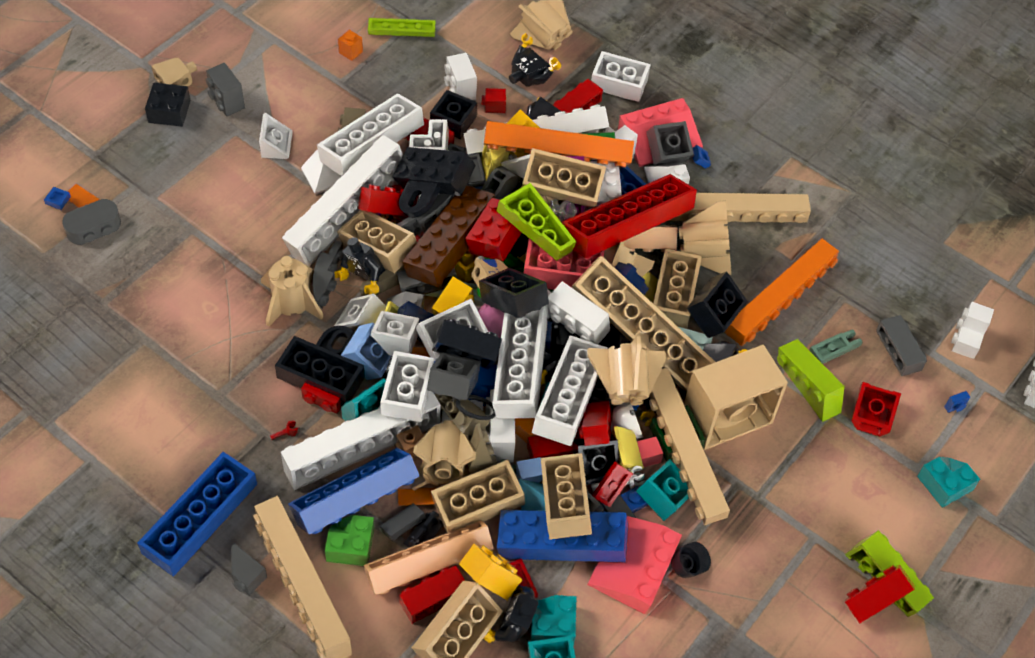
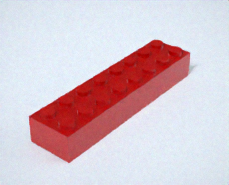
M669 174L563 221L562 224L576 241L573 250L587 259L619 244L621 241L630 239L694 209L697 189Z

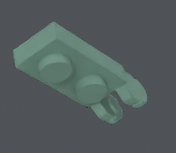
M850 330L811 346L809 351L824 364L862 345L863 341L856 339L849 342L848 340L856 335L854 330Z

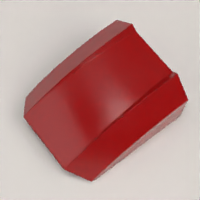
M862 382L851 420L855 428L879 437L890 433L901 393Z

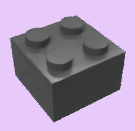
M224 62L206 70L207 78L205 80L209 87L208 95L211 100L216 101L219 111H223L226 116L245 109L242 85Z
M686 121L655 125L646 132L654 166L687 161L694 155Z
M442 352L430 368L427 390L437 395H447L457 400H467L478 383L481 361Z

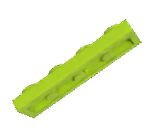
M369 18L368 35L435 37L436 20Z

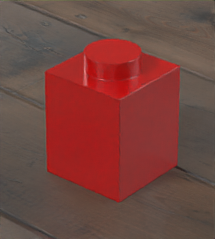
M485 88V95H482V106H485V113H506V89Z

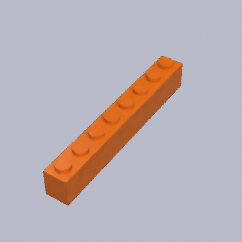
M492 121L486 122L484 145H487V149L498 150V147L506 148L505 151L508 152L524 150V154H531L532 148L562 156H584L585 162L597 160V164L608 165V162H612L617 167H626V164H631L634 141Z
M823 238L820 239L739 312L725 333L741 346L747 341L750 343L759 330L762 332L767 327L769 321H774L779 316L780 311L788 309L795 298L799 299L806 288H811L818 277L822 278L829 267L833 268L836 265L839 250Z

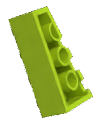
M531 182L499 201L497 212L556 261L573 251L576 241Z
M798 339L779 347L777 357L779 365L785 370L820 420L824 422L842 413L845 386Z
M879 530L861 540L845 554L848 559L854 558L860 564L858 568L863 573L868 572L872 577L876 576L877 579L884 575L883 571L888 567L894 565L896 568L901 565L915 585L914 591L894 602L907 617L918 613L934 599L929 588L918 579L915 571L904 562L902 555L891 546L888 538L881 534Z

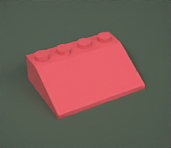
M683 98L620 115L618 130L625 125L638 134L634 158L639 167L653 163L646 132L655 125L686 121L692 148L698 145L703 149L691 110Z
M529 238L524 274L546 282L547 289L555 290L562 281L571 287L598 257H604V251L586 259L573 250L556 261Z
M627 516L626 562H598L587 585L645 614L653 603L682 535L664 525Z

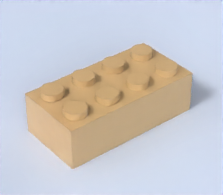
M532 148L522 187L531 182L540 195L594 208L597 206L606 167Z
M363 210L355 214L337 231L344 247L348 246L347 242L350 238H358L359 242L370 246L383 267L393 273L403 266L402 261L417 243L414 233L372 212Z
M665 248L653 304L676 326L687 329L690 313L686 308L694 298L702 256Z
M582 453L541 458L549 539L592 534Z
M508 460L431 491L434 505L447 533L480 520L484 522L501 514V510H513L525 505V494Z
M462 581L412 646V649L420 658H469L500 617L503 610L477 582Z

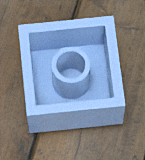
M374 323L360 325L341 356L364 365L366 380L381 378L387 369L391 357L371 336Z

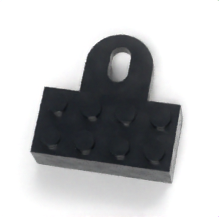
M407 147L392 176L399 186L404 189L399 199V208L408 217H418L432 207L438 194L461 196L475 169V163L466 152ZM421 194L417 204L412 207L416 197Z
M333 326L321 335L316 345L294 336L275 364L277 378L299 388H302L304 383L310 384L339 397L341 406H343L347 401L352 400L365 378L363 364L341 356L355 331L346 326ZM338 338H347L341 349L335 350L332 348Z

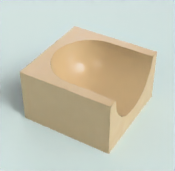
M764 344L692 371L684 406H689L705 437L703 450L773 424L788 382Z

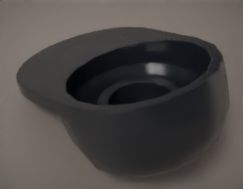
M692 542L675 550L671 564L678 576L691 578L708 571L711 566V559L704 545L699 542Z

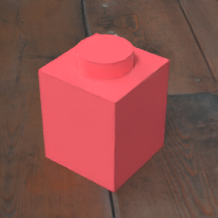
M657 437L637 441L643 467L661 463L663 451Z

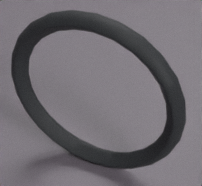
M469 395L468 399L478 400L489 405L493 409L492 415L481 416L468 412L461 407V400H456L458 410L468 417L478 420H491L496 417L492 402L483 397Z

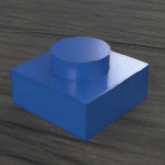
M698 145L693 147L694 162L705 169L711 166L708 152Z
M53 187L45 197L44 202L48 206L62 210L71 198L70 192Z
M967 391L950 396L944 407L948 413L955 410L959 412L967 406L966 404L970 396Z
M638 486L620 495L632 513L648 506L644 499L636 492Z

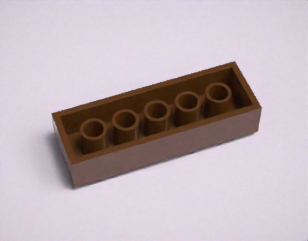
M466 185L461 196L455 195L402 261L407 276L439 288L469 249L465 238L490 199H496L495 194Z

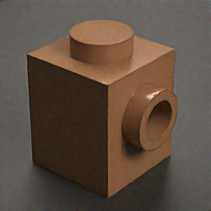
M417 425L397 434L396 443L394 444L395 448L411 454L412 457L416 456L413 453L414 446L424 436L419 426Z

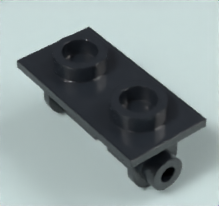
M436 511L425 514L426 518L415 527L403 543L410 548L435 537L443 526L442 521L438 519L439 514Z

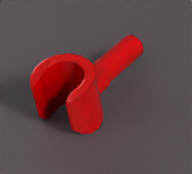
M289 421L286 429L270 435L271 440L283 435L295 436L298 428H291L295 427L296 422Z

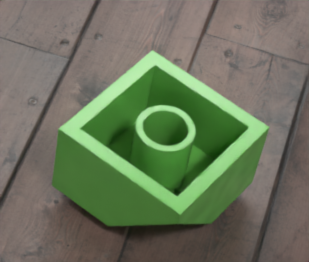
M351 515L343 518L336 524H332L328 531L325 547L326 562L359 566L368 564L375 529L374 517Z

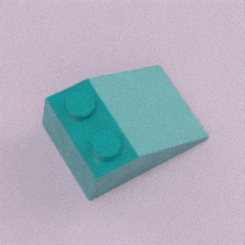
M384 378L368 390H363L352 401H347L341 407L344 421L356 419L361 414L372 412L381 406L380 402L386 383Z

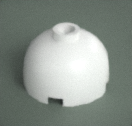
M623 402V404L617 405L611 413V432L613 427L619 426L632 430L635 433L636 440L643 438L631 403Z

